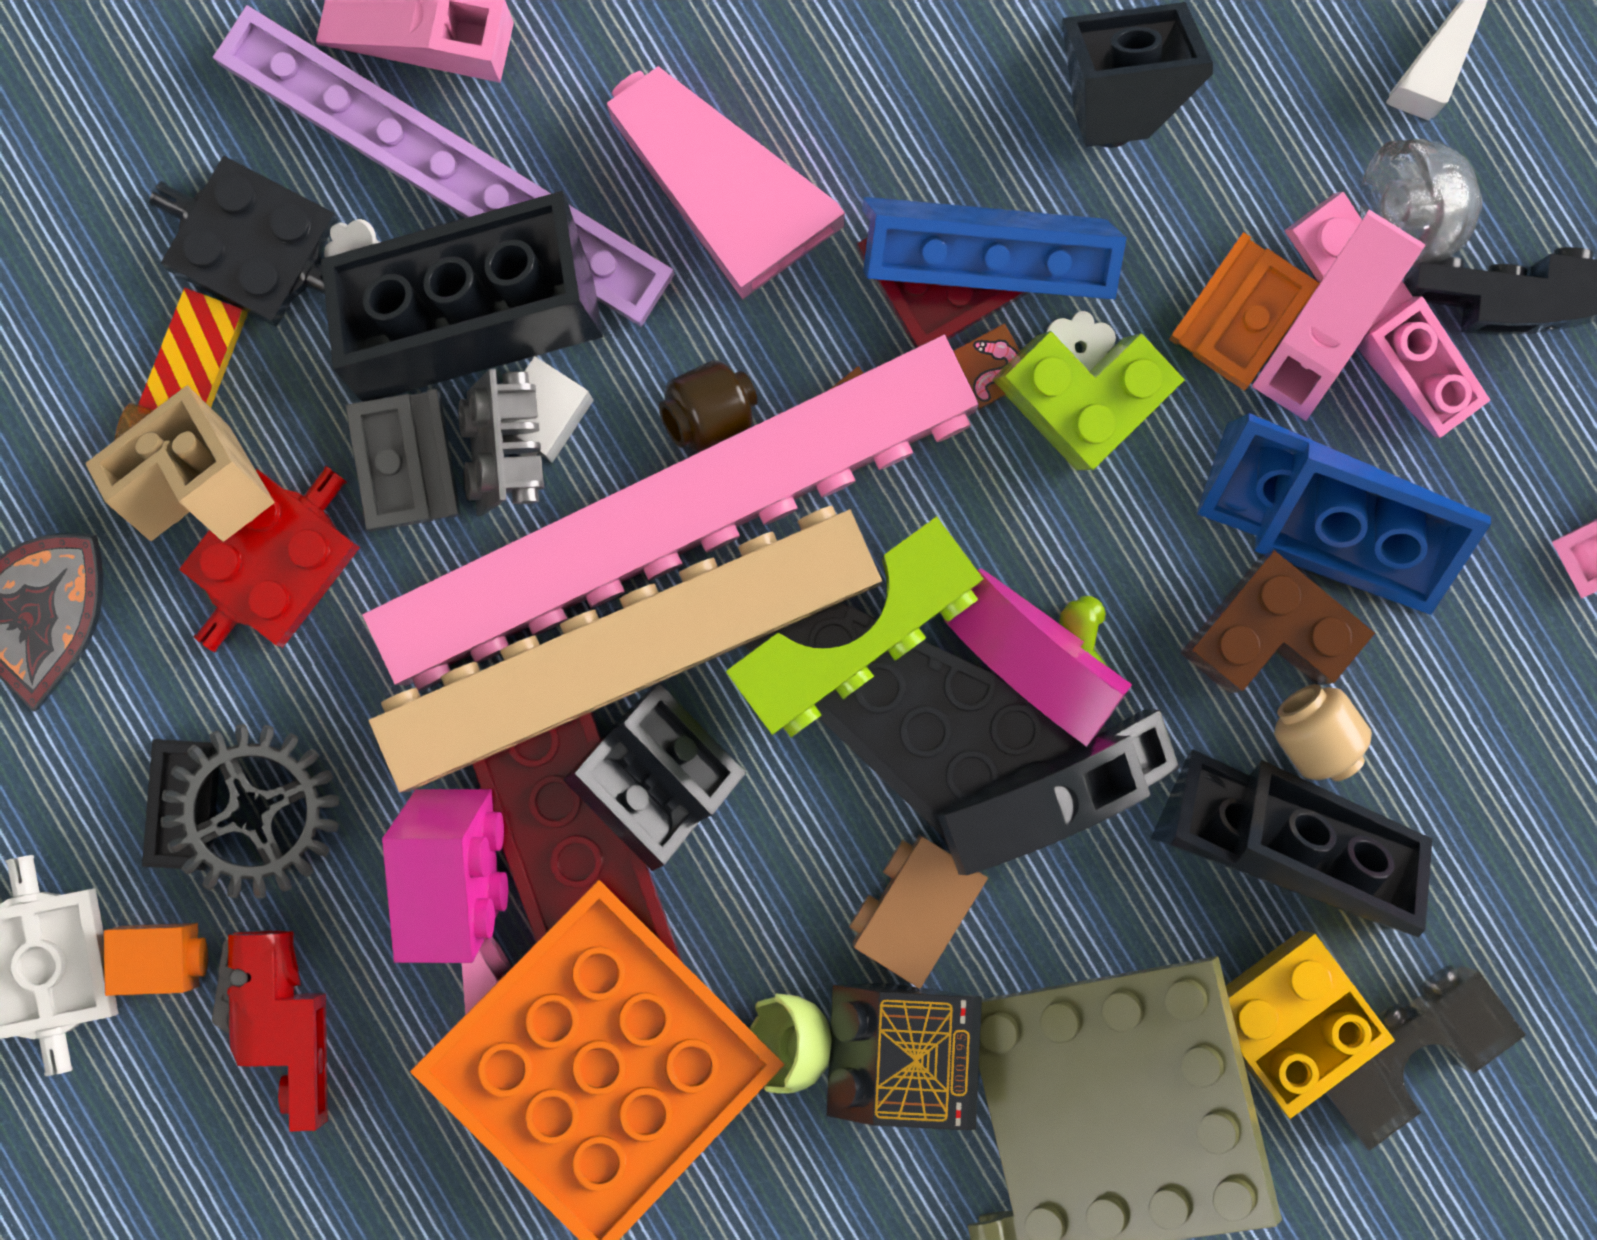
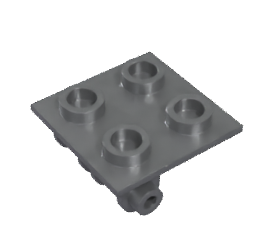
M489 369L467 391V399H460L458 418L460 433L462 437H470L472 462H465L464 490L467 500H475L477 516L485 515L506 500V493H512L513 504H531L539 502L538 490L544 489L541 456L504 457V454H523L541 450L540 442L503 443L502 435H520L540 431L539 423L536 422L501 423L503 420H527L538 417L536 385L529 383L528 372L502 374L503 384H497L496 369Z

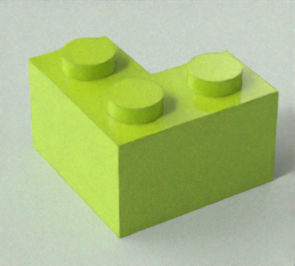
M1052 331L1036 335L991 379L1076 471L1094 470L1185 381L1142 333L1122 338L1102 360L1088 371Z

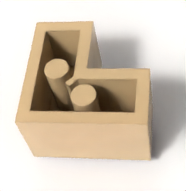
M188 385L85 463L104 501L149 541L154 540L191 512L224 542L275 503L230 426Z

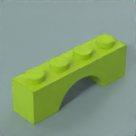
M937 516L884 554L882 563L887 586L885 604L879 619L863 636L840 647L822 649L798 644L777 633L725 671L772 735L784 728L789 737L792 738L822 715L815 704L831 692L836 690L841 698L845 699L874 677L867 667L869 664L887 651L896 661L926 639L919 629L926 622L940 613L948 623L978 600L971 589L977 586L983 578Z

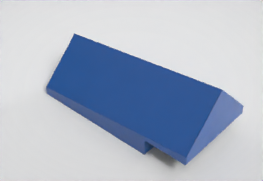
M1250 413L1226 424L1197 515L1255 535V552L1265 555L1275 550L1294 566L1432 615L1491 525V516Z

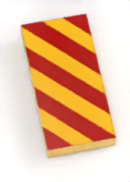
M184 287L138 405L154 411L188 385L211 408L248 313L239 307Z

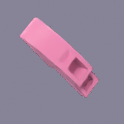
M1338 192L1328 197L1284 231L1315 276V280L1320 283L1362 219L1345 193ZM1401 281L1357 348L1410 412L1434 437L1441 438L1488 403L1490 398L1423 296H1412L1403 281Z

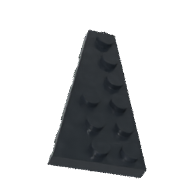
M839 603L743 646L751 653L775 634L780 633L798 644L812 648L840 647L863 636L872 628L877 620L851 606ZM925 641L919 643L896 661L888 651L867 666L874 677L845 699H842L838 692L834 690L815 704L822 714L819 719L945 840L946 838L938 818L939 813L1033 761H1052L1082 744L1028 702L1003 679ZM1102 726L1097 735L1104 732L1107 727Z

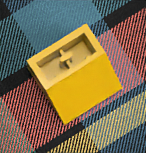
M1300 930L1226 985L1245 1067L1289 1119L1395 1041L1314 933Z

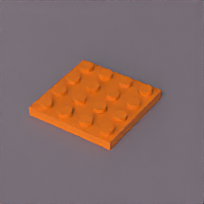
M598 880L410 1070V1073L579 1240H620L785 1064Z

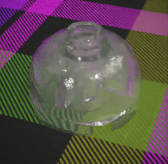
M1426 139L1389 141L1374 153L1364 173L1362 185H1372L1370 194L1372 209L1367 206H1360V217L1363 219L1368 210H1371L1424 243V249L1411 267H1418L1422 262L1437 264L1466 246L1478 223L1482 208V194L1475 171L1464 155L1439 141Z

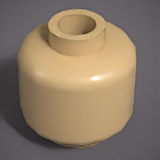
M1309 685L1290 695L1278 708L1277 714L1280 718L1276 723L1275 738L1303 777L1312 780L1331 778L1333 781H1342L1354 775L1365 762L1363 755L1370 746L1372 732L1341 689L1331 687L1322 689L1320 685Z

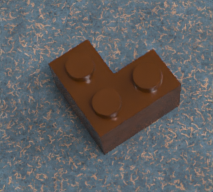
M1274 550L1260 556L1180 654L1228 693L1244 691L1275 652L1283 656L1316 685H1324L1336 682L1375 632Z

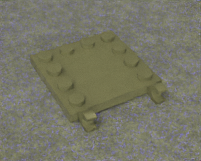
M1218 956L982 999L979 1070L1012 1211H998L980 1215V1222L968 1225L971 1240H1182L1276 1227L1280 1223L1282 1217Z

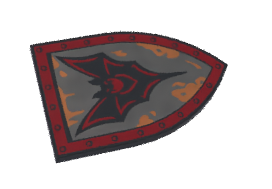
M85 533L44 535L25 541L0 556V679L33 712L40 709L77 663L88 647L96 630L103 599V566L97 535Z

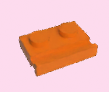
M1243 232L1169 340L1193 353V357L1245 391L1320 283L1270 249H1263L1251 241V237Z

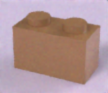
M918 835L913 845L902 840L883 870V873L892 879L879 900L871 895L866 897L852 919L849 928L858 933L852 942L855 949L920 989L988 877L980 872L967 876L959 875L951 854Z

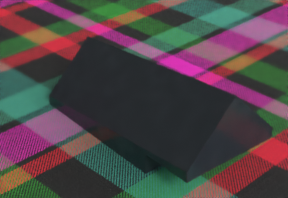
M1192 749L1184 762L1151 839L1409 935L1420 937L1426 930L1432 838L1266 761L1261 760L1252 773L1248 775Z

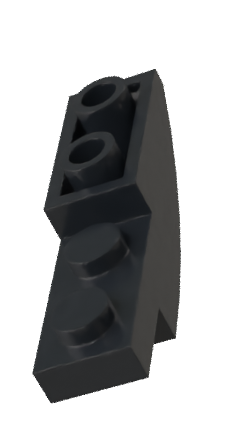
M1561 247L1555 249L1554 254H1549L1531 266L1530 276H1527L1528 269L1519 265L1494 264L1488 267V271L1464 268L1465 261L1457 257L1430 256L1426 258L1425 263L1420 262L1404 277V284L1412 296H1423L1427 303L1463 307L1461 332L1492 335L1532 334L1561 330L1597 321V259H1593V251L1585 248Z
M1142 710L1095 736L1087 747L1081 744L1052 761H1033L939 813L938 818L958 874L967 876L1032 853L1092 827L1151 796L1148 786L1180 768L1161 711Z

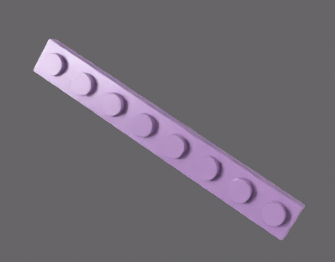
M246 5L213 56L218 65L464 218L551 194ZM569 205L594 280L597 300L642 327L675 275L674 270Z

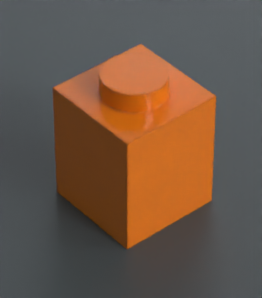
M198 923L127 925L104 930L105 996L184 993L199 987V977L206 975L208 968V946L205 938H198Z

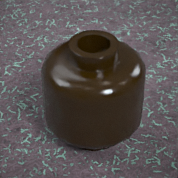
M712 360L667 382L664 392L665 400L659 402V413L662 423L673 442L680 448L688 446L696 453H699L751 428L753 422L752 407L757 405L758 399L751 380L743 371L734 373L725 363Z

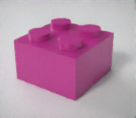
M415 789L382 838L394 963H473L484 940L492 937L495 919L499 911H505L507 908L509 885L507 874L505 872H498L496 851L502 849L504 822L501 812H493L491 789Z

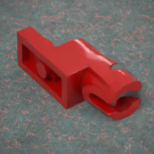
M263 930L228 934V939L224 941L222 947L212 1023L229 1034L230 1048L237 1066H288V1075H282L279 1082L278 1102L280 1113L289 1114V1132L316 1131L328 1121L326 993L294 994V986H301L294 949V931Z

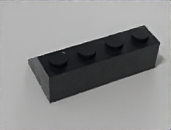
M563 191L321 259L333 370L362 402L384 398L603 337L594 280Z

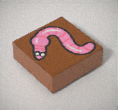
M1004 323L953 351L979 404L977 411L1005 397L1006 394L991 379L1020 352Z

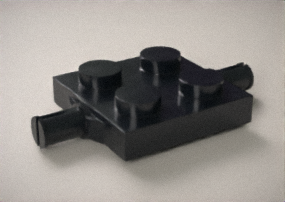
M224 155L205 188L199 191L194 198L168 186L163 181L156 185L155 188L159 194L154 191L152 192L149 201L150 205L180 219L179 232L161 261V264L167 271L275 327L278 326L291 301L305 291L307 287L325 295L322 266L320 263L322 249L330 235V229L338 222L334 212Z

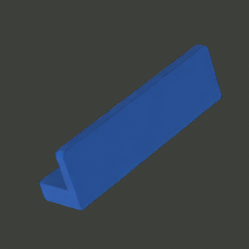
M863 197L862 212L870 221L863 273L867 279L1116 299L1127 237L1106 219Z

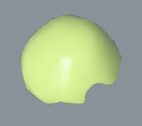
M776 993L773 998L758 1001L755 1005L758 1016L754 1019L749 1029L785 1064L764 1086V1090L770 1093H795L812 1086L829 1066L832 1038L828 1020L814 1003L799 996Z

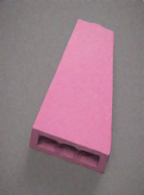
M659 66L646 75L642 71L629 75L612 91L614 98L607 102L611 120L742 299L844 227L845 212L835 200Z

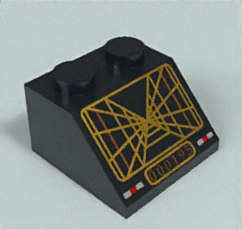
M891 983L833 985L830 1031L832 1044L829 1060L826 1116L873 1126L976 1130L982 996L927 988L919 989L918 987Z

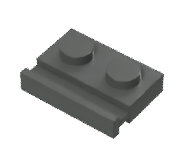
M437 389L427 390V392L420 394H404L346 405L366 530L374 532L431 522L435 519L461 516L441 394Z

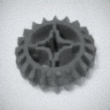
M241 724L237 725L235 729L238 745L227 748L222 734L219 731H215L210 734V740L217 753L207 758L204 752L196 745H192L187 750L189 756L200 764L193 774L184 767L177 765L173 767L171 775L178 780L187 782L184 794L174 790L163 791V801L181 804V815L162 817L161 826L173 828L182 825L185 836L173 839L167 844V847L171 853H174L190 845L196 855L183 864L182 870L186 874L194 872L202 862L212 868L204 878L202 884L204 888L208 890L213 889L220 875L224 874L231 877L228 886V896L237 898L241 891L242 879H253V893L255 898L259 899L266 896L265 877L275 875L279 888L285 892L292 887L290 879L284 871L285 869L294 864L305 877H309L313 873L311 865L301 857L308 848L317 855L327 856L330 850L329 847L322 842L313 840L317 829L326 832L337 831L338 822L331 819H319L320 808L338 806L339 797L337 795H327L318 798L316 787L327 784L333 779V776L329 770H326L312 778L310 777L306 768L319 757V754L314 749L307 751L299 761L290 755L298 742L296 735L290 733L285 738L281 749L270 746L274 736V728L264 725L260 732V744H248L249 732L247 726ZM257 757L271 760L287 769L296 780L273 790H258L248 782L238 759ZM220 768L229 789V804L219 815L197 825L196 803L199 792L208 777ZM236 780H240L245 793H255V801L259 795L265 797L266 800H270L278 795L284 796L283 800L270 805V810L265 811L261 815L264 823L262 829L267 838V843L261 841L256 830H247V822L242 828L235 822L223 828L218 827L220 822L233 817L232 813L240 808L238 800L240 794L235 786ZM305 797L306 820L304 828L293 847L282 855L272 833V819L281 808ZM242 832L254 842L264 864L245 866L231 863L216 855L206 845V842L226 833Z

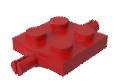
M326 465L304 496L300 493L284 489L266 474L256 469L275 503L224 542L209 530L179 568L182 573L207 592L210 600L217 607L198 633L193 636L212 652L216 653L218 651V647L237 623L253 627L273 644L283 648L361 548L337 530L329 515L324 512L344 484H347L344 478Z

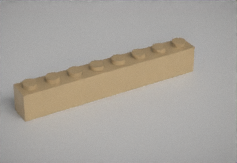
M833 506L817 510L799 519L797 522L801 531L777 541L773 531L760 535L738 546L742 555L740 558L719 567L714 557L706 559L680 571L679 575L682 583L660 593L655 583L644 586L619 598L623 609L599 619L595 609L587 611L561 623L560 627L563 635L541 645L536 635L525 638L500 650L504 661L480 671L477 662H472L442 675L440 678L444 687L421 697L418 689L412 688L382 701L381 706L384 713L368 721L398 791L410 792L880 586L882 579L851 509L838 515Z

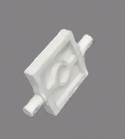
M34 855L5 860L8 866L13 898L7 899L0 904V1039L14 1036L29 1039L39 1038L45 1069L44 1075L51 1076L73 1070L66 1032L71 1031L83 1022L108 1018L119 1013L115 995L105 996L104 932L96 888L63 895L50 892L40 893L33 859Z

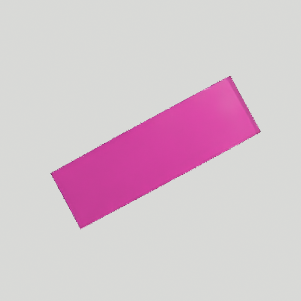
M982 568L978 569L977 571L983 580L971 589L978 600L948 623L946 622V624L985 664L1015 691L1087 747L1132 684L1082 649L1081 646L1084 641Z

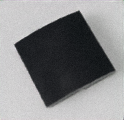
M657 683L603 735L563 781L653 871L667 863L700 821L714 814L746 772L660 683Z

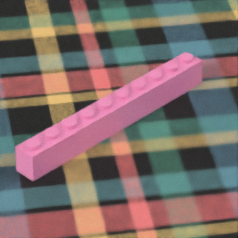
M943 335L362 614L394 684L407 686L414 683L418 691L427 689L442 682L440 677L451 671L449 665L470 655H472L474 662L477 663L500 654V650L509 646L506 639L509 636L528 627L533 636L546 632L568 620L564 610L586 599L590 608L609 602L625 593L622 582L645 572L648 580L663 576L683 565L679 555L701 544L706 553L719 549L740 537L736 528L757 517H760L763 525L775 522L798 509L794 501L795 499L815 489L818 490L821 498L826 497L853 484L856 480L852 472L875 461L878 469L881 470L911 456L913 451L909 444L933 434L936 442H940L964 431L971 426L967 416L976 413L979 404L946 336Z

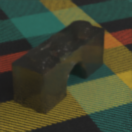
M1452 965L1444 967L1422 983L1421 989L1424 994L1405 1008L1401 1003H1398L1377 1015L1395 1041L1322 1095V1098L1356 1143L1370 1151L1422 1113L1407 1093L1403 1078L1404 1068L1408 1059L1419 1048L1431 1044H1440L1456 1066L1474 1074L1526 1036L1480 971L1460 966L1458 969H1455Z

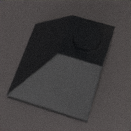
M1186 2L1062 18L1074 114L1086 147L1099 145L1113 148L1122 146L1129 141L1149 139L1213 74V61Z

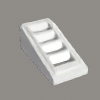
M1488 0L1459 1L1389 93V98L1386 101L1388 105L1428 121L1442 110L1449 101Z

